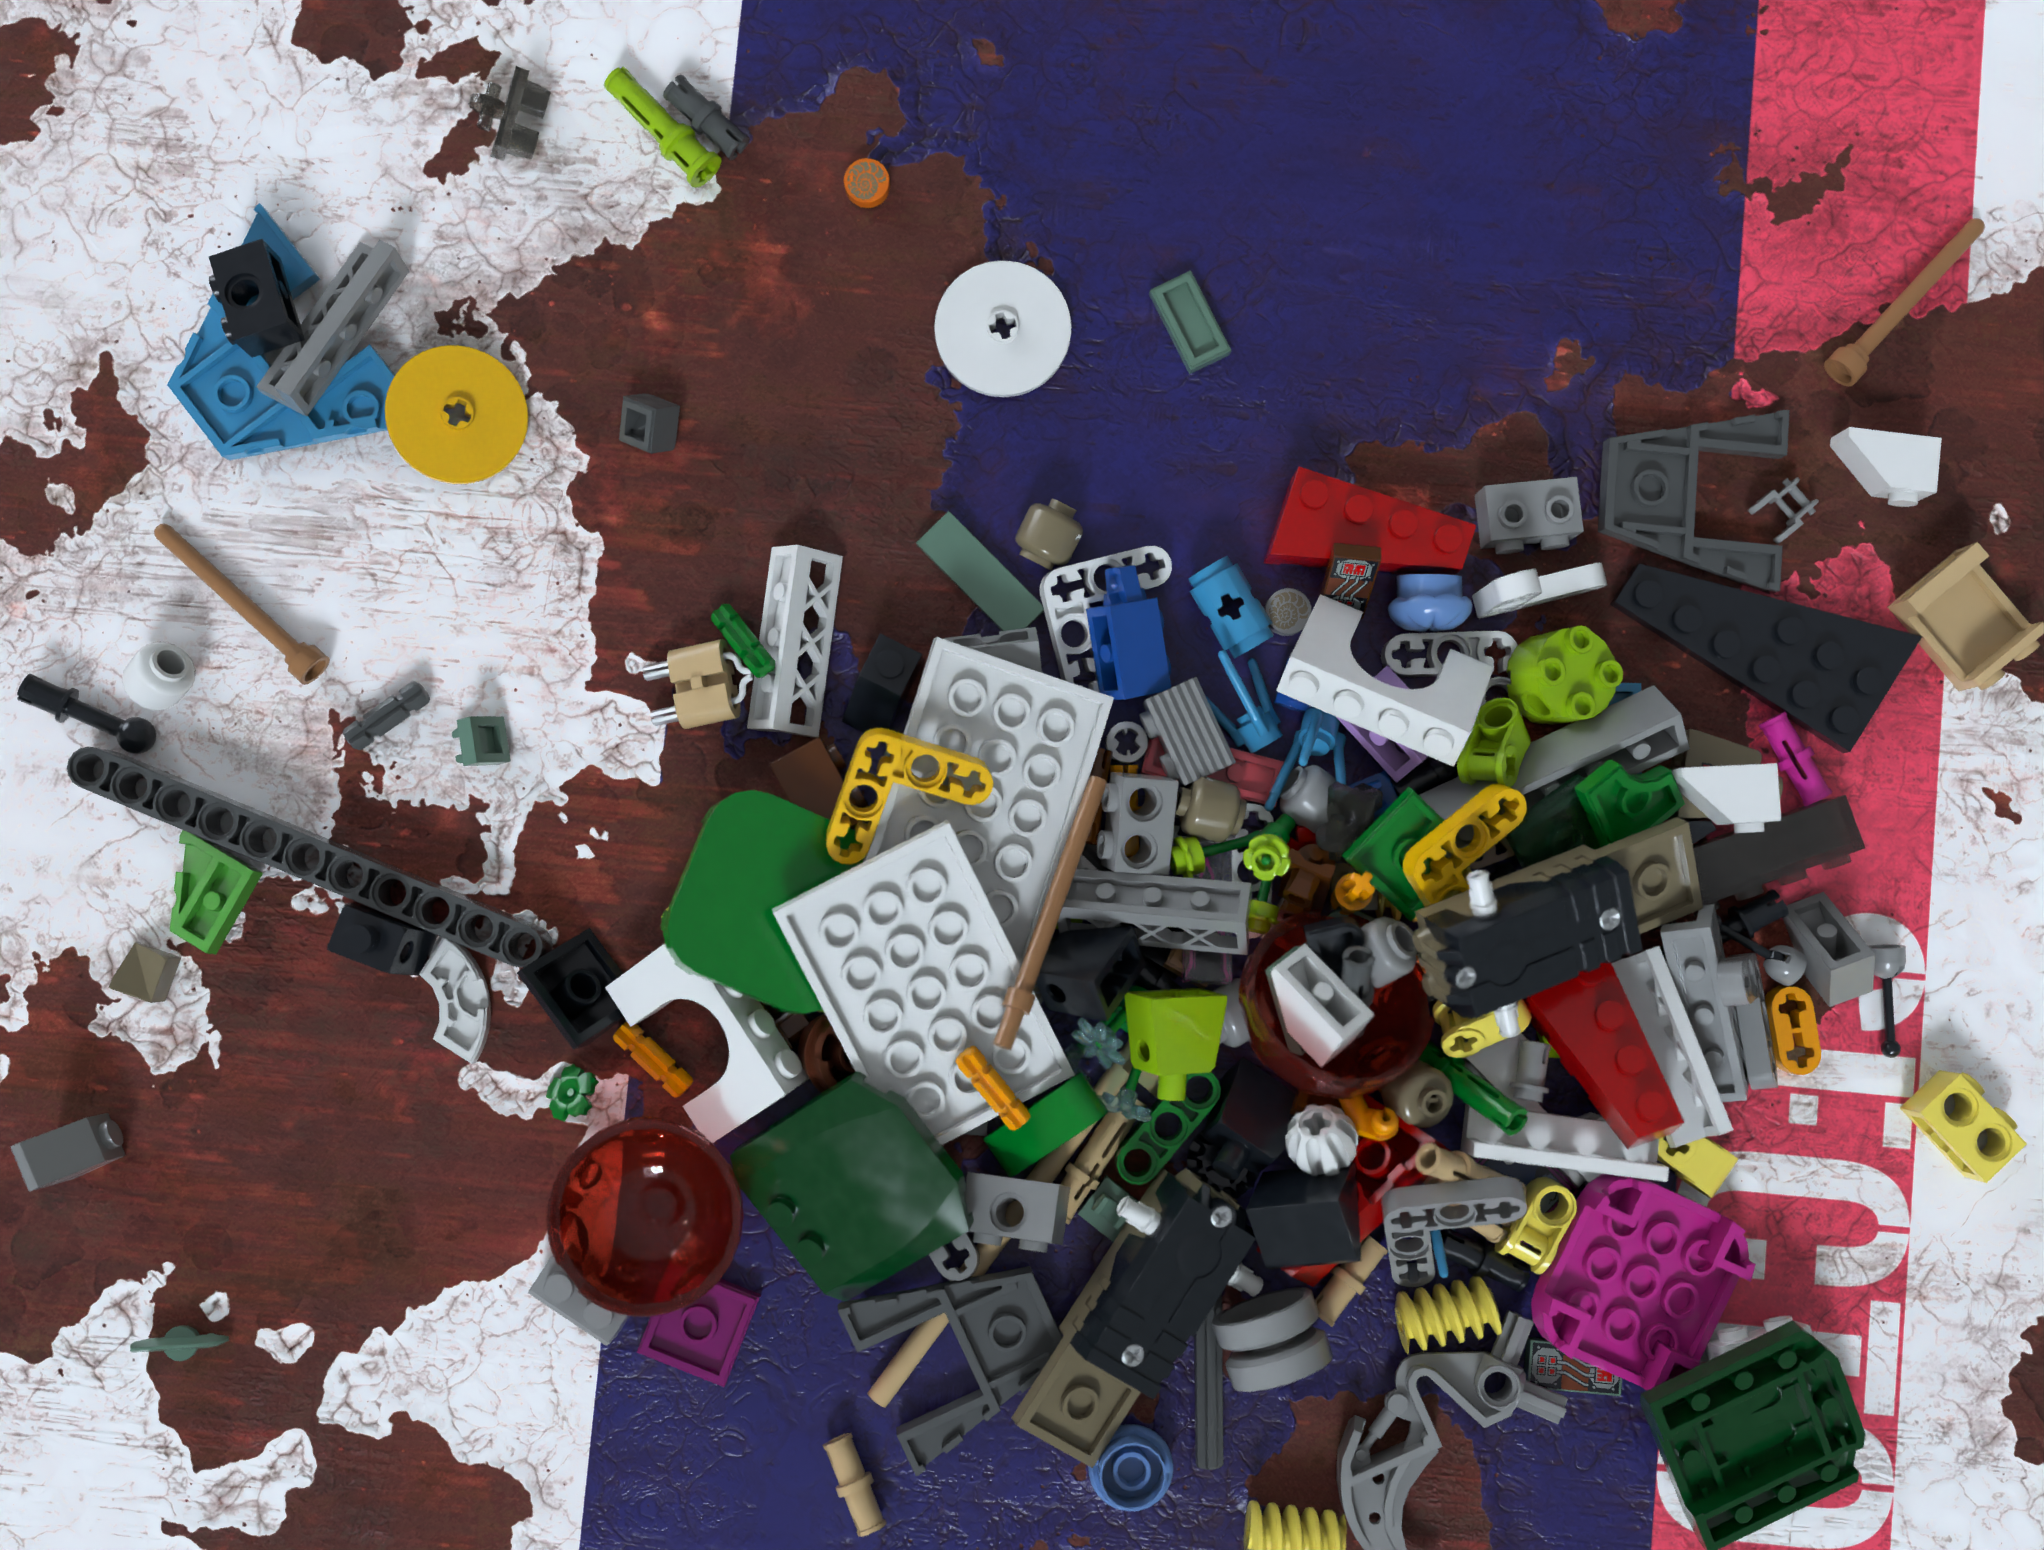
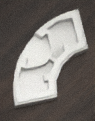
M442 938L419 974L432 986L439 1002V1024L433 1040L469 1063L474 1064L483 1051L490 1029L491 1002L488 986L479 965L470 952L463 945Z

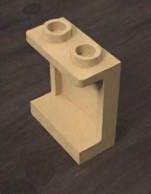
M1978 542L1955 550L1888 606L1889 610L1910 634L1922 636L1918 644L1958 691L1978 687L1980 690L1989 688L2005 675L2002 668L2011 660L2020 661L2033 653L2040 646L2037 639L2044 634V622L2029 623L1980 566L1989 555Z

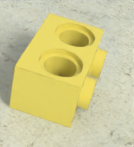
M1939 1070L1900 1109L1964 1177L1987 1183L2027 1143L2015 1132L2018 1128L2016 1122L2003 1110L1997 1107L1993 1108L1982 1097L1985 1091L1974 1078L1964 1072L1960 1074ZM1952 1095L1955 1100V1107L1953 1112L1947 1116L1944 1110V1103L1947 1097ZM1985 1130L1987 1133V1144L1982 1150H1979L1977 1139L1979 1134Z

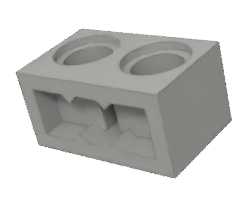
M1110 772V782L1106 783L1102 797V809L1106 812L1105 830L1099 832L1097 839V855L1101 859L1102 866L1113 872L1169 876L1179 781L1166 776ZM1143 788L1145 802L1141 808L1132 811L1129 804L1130 797L1135 790ZM1138 835L1140 838V848L1134 856L1127 858L1124 851L1125 844L1131 837Z

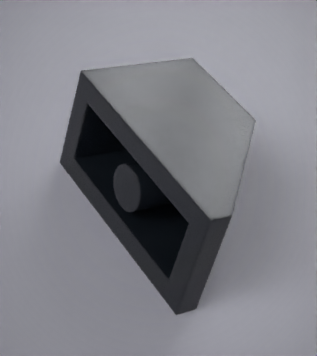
M880 633L858 676L842 722L863 733L874 728L890 730L924 663L923 655Z

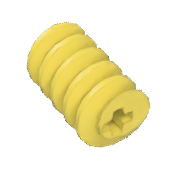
M1479 1276L1471 1277L1468 1289L1461 1280H1454L1451 1283L1450 1294L1441 1283L1435 1284L1433 1286L1432 1299L1422 1287L1415 1290L1413 1302L1404 1291L1396 1294V1324L1401 1343L1407 1354H1409L1410 1339L1414 1338L1422 1351H1426L1429 1335H1434L1440 1346L1445 1347L1447 1331H1452L1459 1343L1465 1342L1466 1327H1471L1478 1339H1483L1484 1324L1486 1323L1491 1325L1497 1336L1502 1333L1500 1315L1490 1288L1487 1287Z
M1251 1500L1248 1503L1245 1516L1244 1550H1346V1517L1343 1513L1339 1521H1337L1335 1512L1327 1509L1324 1510L1319 1520L1316 1510L1313 1507H1307L1300 1518L1295 1505H1287L1281 1516L1278 1505L1273 1502L1267 1504L1262 1515L1257 1500Z

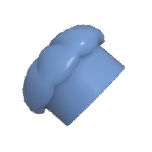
M1407 574L1396 576L1397 598L1389 604L1388 612L1390 618L1397 626L1416 632H1426L1428 629L1432 632L1456 628L1470 616L1473 605L1467 596H1463L1462 576L1448 574Z
M1136 1424L1120 1425L1094 1467L1088 1466L1089 1479L1096 1494L1109 1506L1122 1511H1140L1157 1503L1167 1492L1173 1478V1458L1166 1442L1153 1430Z

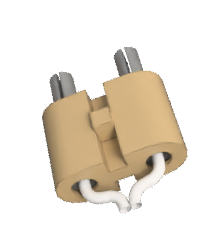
M724 639L670 650L667 654V661L644 665L642 668V672L645 673L643 674L645 680L650 681L670 676V682L674 683L677 693L673 694L675 706L651 711L650 717L654 718L651 719L654 726L679 721L682 728L689 729L739 718L740 702L746 695V685L749 681L754 680L752 672L742 665L740 658L736 654L730 652L729 646ZM733 661L736 669L746 675L740 681L739 694L737 685H733L731 675L735 674Z

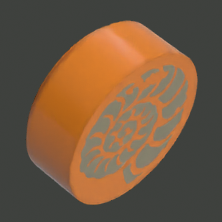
M863 158L853 162L847 168L844 175V186L848 198L855 205L862 208H873L883 203L890 191V180L886 168L879 161Z

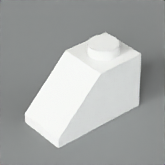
M1848 427L1831 437L1830 447L1871 497L1888 498V504L1892 506L1910 507L1916 506L1919 500L1937 493L1942 438Z
M1777 763L1684 767L1671 770L1680 793L1716 825L1734 824V833L1765 832L1764 823L1781 821Z
M1306 944L1277 964L1271 971L1287 1032L1321 1068L1350 1045L1375 1015Z

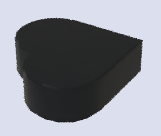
M1342 916L1303 925L1307 946L1337 976L1342 975L1344 951L1352 946L1363 947L1364 934L1359 923L1354 918Z

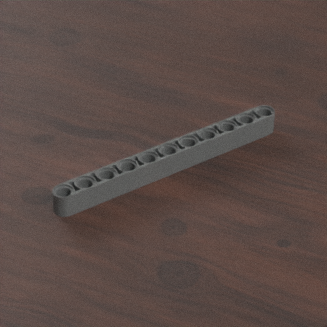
M88 746L75 751L68 760V776L80 788L511 966L523 968L552 951V937L541 926L122 753ZM101 759L104 763V771L101 777L96 780L93 768L95 763ZM144 776L147 781V789L144 795L139 798L135 787L139 778ZM186 793L190 799V807L187 813L182 816L178 811V801ZM230 811L233 816V825L229 832L223 833L220 827V820L225 812ZM272 828L276 833V844L273 849L266 851L262 842L263 835L268 829ZM314 845L319 851L320 858L316 867L310 869L305 863V854ZM357 863L362 868L363 877L359 885L353 887L348 882L347 873L349 868ZM399 880L406 888V896L403 902L397 906L390 898V888ZM440 898L446 900L450 910L447 919L442 923L436 921L432 913L434 903ZM483 915L490 919L493 926L491 936L485 941L479 939L475 933V924ZM525 933L533 936L536 942L535 953L529 959L522 957L517 947L518 940Z

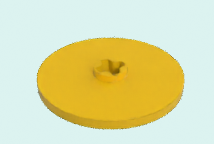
M447 345L425 350L412 357L399 369L387 392L385 422L395 449L416 471L428 478L444 483L471 484L493 477L513 461L522 447L526 436L528 409L519 383L500 361L478 349L459 345ZM457 404H461L465 407L464 415L470 418L469 422L460 420L457 426H453L449 423L450 415L444 412L446 407L454 409Z

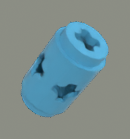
M1228 556L1219 559L1188 578L1193 588L1190 591L1193 599L1203 615L1208 616L1212 623L1211 628L1223 650L1229 649L1234 659L1274 636L1269 627L1272 624L1271 619L1260 601L1251 594L1252 588L1238 563L1233 565ZM1226 595H1229L1233 600L1241 598L1244 602V605L1239 608L1241 617L1233 620L1229 615L1224 617L1219 615L1218 610L1223 607L1221 599Z

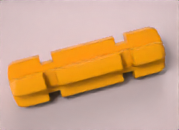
M627 1021L623 1023L614 1033V1041L624 1051L629 1049L632 1052L630 1056L656 1081L662 1080L664 1082L662 1087L672 1097L677 1098L681 1096L691 1086L693 1078L682 1067L677 1069L674 1066L676 1061L650 1036L645 1038L642 1035L644 1031L637 1024L630 1027Z
M975 1046L968 1047L956 1058L958 1068L967 1079L971 1078L972 1085L995 1112H999L998 1115L1005 1125L1012 1131L1019 1129L1031 1117L1028 1109L1019 1098L1015 1099L1014 1092L991 1064L987 1065L988 1061L980 1050Z

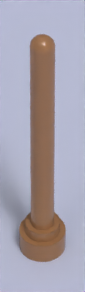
M1979 218L1969 220L1854 344L1838 347L1824 362V368L1833 380L1844 386H1853L1867 371L1868 355L1983 233L1985 229L1983 220Z
M159 524L155 528L154 535L157 540L286 656L285 663L289 665L288 672L301 684L306 685L313 682L326 670L330 659L317 646H308L305 642L298 643L170 525Z

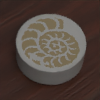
M1285 588L1275 592L1268 599L1264 607L1272 621V624L1269 625L1270 629L1282 636H1292L1302 631L1312 612L1308 598L1302 592L1292 588Z

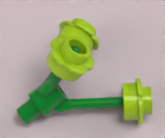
M1281 814L1275 822L1267 823L1261 831L1257 830L1243 837L1203 848L1195 836L1183 838L1182 836L1175 837L1171 850V871L1174 875L1182 874L1185 878H1193V875L1205 872L1206 857L1248 846L1249 848L1245 849L1243 853L1244 864L1247 869H1252L1256 878L1261 879L1257 900L1251 899L1248 929L1253 933L1269 935L1270 927H1279L1281 922L1277 920L1280 908L1267 903L1272 880L1275 876H1283L1289 870L1291 859L1288 857L1289 848L1287 843L1290 840V832L1296 826L1295 821L1289 815Z

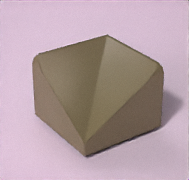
M135 942L113 976L109 988L150 1003L166 1001L181 957Z

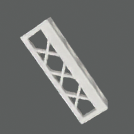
M801 545L772 547L759 641L775 660V668L763 678L754 676L747 729L784 732L813 738L819 737L843 556ZM811 561L826 564L824 583L817 589L809 577ZM810 606H813L819 616L818 628L809 634L803 624L804 612ZM807 651L813 661L812 673L803 680L797 670L798 657ZM799 697H801L807 707L805 725L790 723L792 703Z
M1657 946L1611 963L1684 1119V1123L1673 1134L1666 1136L1670 1148L1679 1147L1707 1136H1717L1734 1131L1660 947Z
M1465 1104L1460 1150L1473 1157L1668 1182L1669 1167L1657 1163L1659 1139L1627 1150L1605 1120L1528 1111V1114H1526L1528 1119L1525 1126L1517 1134L1510 1136L1488 1118H1485L1468 1104Z

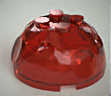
M1321 910L1301 912L1273 926L1260 940L1253 953L1248 956L1245 962L1239 986V1004L1242 1008L1250 1045L1265 1066H1268L1276 1075L1296 1087L1300 1092L1348 1100L1354 1099L1356 1096L1373 1093L1393 1083L1414 1065L1431 1037L1434 1018H1430L1427 993L1422 985L1424 972L1416 960V964L1411 972L1381 988H1374V999L1368 1008L1375 1015L1366 1024L1364 1035L1354 1039L1350 1045L1321 1068L1307 1052L1303 1055H1298L1288 1049L1265 969L1294 946L1301 947L1304 944L1307 945L1303 925L1336 918L1321 916ZM1351 913L1348 915V917L1354 918L1360 927L1371 922Z
M653 1116L632 1117L599 1130L576 1148L563 1164L553 1183L547 1206V1233L554 1259L557 1265H561L574 1282L581 1295L606 1310L640 1317L657 1316L676 1311L705 1296L718 1283L731 1265L741 1240L744 1216L741 1188L729 1161L719 1148L701 1132L677 1122Z

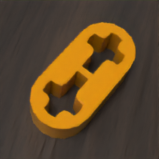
M1778 986L1772 988L1766 994L1765 1002L1776 1066L1780 1070L1791 1074L1805 1075L1811 1073L1818 1067L1821 1060V1046L1812 999L1805 990L1799 987ZM1786 995L1788 1000L1797 1002V1009L1790 1011V1017L1788 1014L1780 1013L1779 1004L1786 1003ZM1794 1042L1796 1046L1805 1048V1055L1798 1057V1064L1795 1060L1787 1058V1051L1794 1049Z

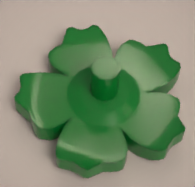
M572 1064L563 1069L561 1078H554L548 1086L546 1098L552 1100L549 1108L552 1111L553 1118L565 1122L569 1114L573 1117L587 1115L588 1110L592 1108V1104L586 1096L593 1095L595 1087L599 1083L595 1074L591 1072L584 1073L583 1069Z

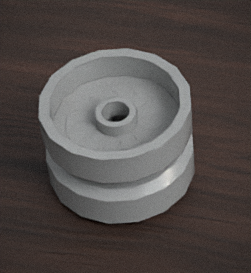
M1293 1287L1258 1295L1223 1310L1213 1318L1211 1324L1218 1345L1225 1350L1234 1351L1228 1357L1225 1366L1232 1387L1235 1390L1254 1392L1286 1385L1321 1370L1332 1361L1333 1353L1326 1332L1316 1327H1310L1319 1316L1311 1289Z

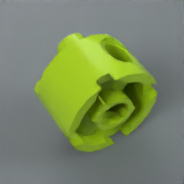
M1582 625L1529 637L1516 646L1508 660L1506 672H1511V684H1507L1509 698L1516 702L1520 714L1529 721L1541 725H1555L1594 718L1607 708L1615 694L1616 687L1620 685L1623 679L1622 667L1615 661L1606 642L1588 627Z

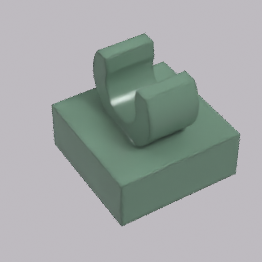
M470 716L457 720L458 728L452 732V738H459L462 754L455 756L456 762L463 763V766L500 765L511 762L504 716Z
M1105 1174L1096 1191H1092L1077 1211V1214L1114 1242L1127 1221L1126 1218L1117 1214L1118 1204L1126 1196H1129L1137 1203L1139 1200Z

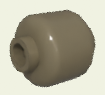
M1053 498L1048 506L1041 503L1032 504L1015 537L1016 543L1022 548L1019 555L1051 571L1054 565H1066L1070 561L1083 535V527L1073 519L1077 510Z
M1205 776L1190 783L1188 788H1179L1175 814L1180 815L1179 822L1183 833L1212 842H1224L1230 835L1236 836L1239 833L1247 806L1246 800L1241 799L1240 791L1236 785Z
M1405 1059L1396 1063L1386 1073L1382 1082L1381 1096L1385 1107L1392 1109L1402 1120L1408 1124H1413L1417 1128H1430L1440 1123L1448 1115L1453 1104L1454 1092L1450 1080L1440 1070L1418 1059Z

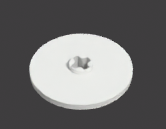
M1014 261L987 262L961 274L943 294L935 317V340L938 352L946 368L960 383L969 389L993 397L1022 395L1046 383L1063 363L1071 339L1070 313L1058 287L1037 269ZM999 319H1004L1006 325L1015 326L1010 329V337L1007 339H1002L998 332L991 333L992 330L996 329V321Z

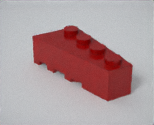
M1299 466L1290 480L1263 564L1280 565L1283 563L1302 565V567H1327L1333 544L1342 543L1380 547L1381 563L1378 571L1403 575H1455L1463 569L1477 525Z
M1600 963V968L1590 972L1581 971L1578 977L1523 999L1531 1010L1530 1023L1540 1036H1544L1561 1058L1560 1062L1571 1076H1575L1589 1094L1588 1099L1627 1150L1673 1134L1684 1123V1119L1611 963Z
M1361 1091L1368 1108L1384 1111V1105ZM1399 1116L1398 1132L1388 1140L1378 1141L1358 1136L1356 1156L1352 1162L1356 1164L1360 1243L1383 1222L1381 1200L1386 1192L1399 1187L1422 1185L1428 1177L1419 1171L1415 1164L1416 1154L1423 1145L1433 1143L1438 1145L1437 1147L1452 1152L1413 1124L1406 1123ZM1258 1246L1257 1249H1256V1251H1258V1252L1261 1254L1260 1249H1259V1246ZM1337 1264L1280 1269L1291 1277L1314 1287Z

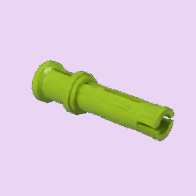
M624 66L621 69L619 67L614 69L607 76L604 88L659 143L661 155L667 161H674L687 174V182L693 188H698L710 181L720 168L722 163L720 156L715 152H708L695 138V131L689 125L679 124Z

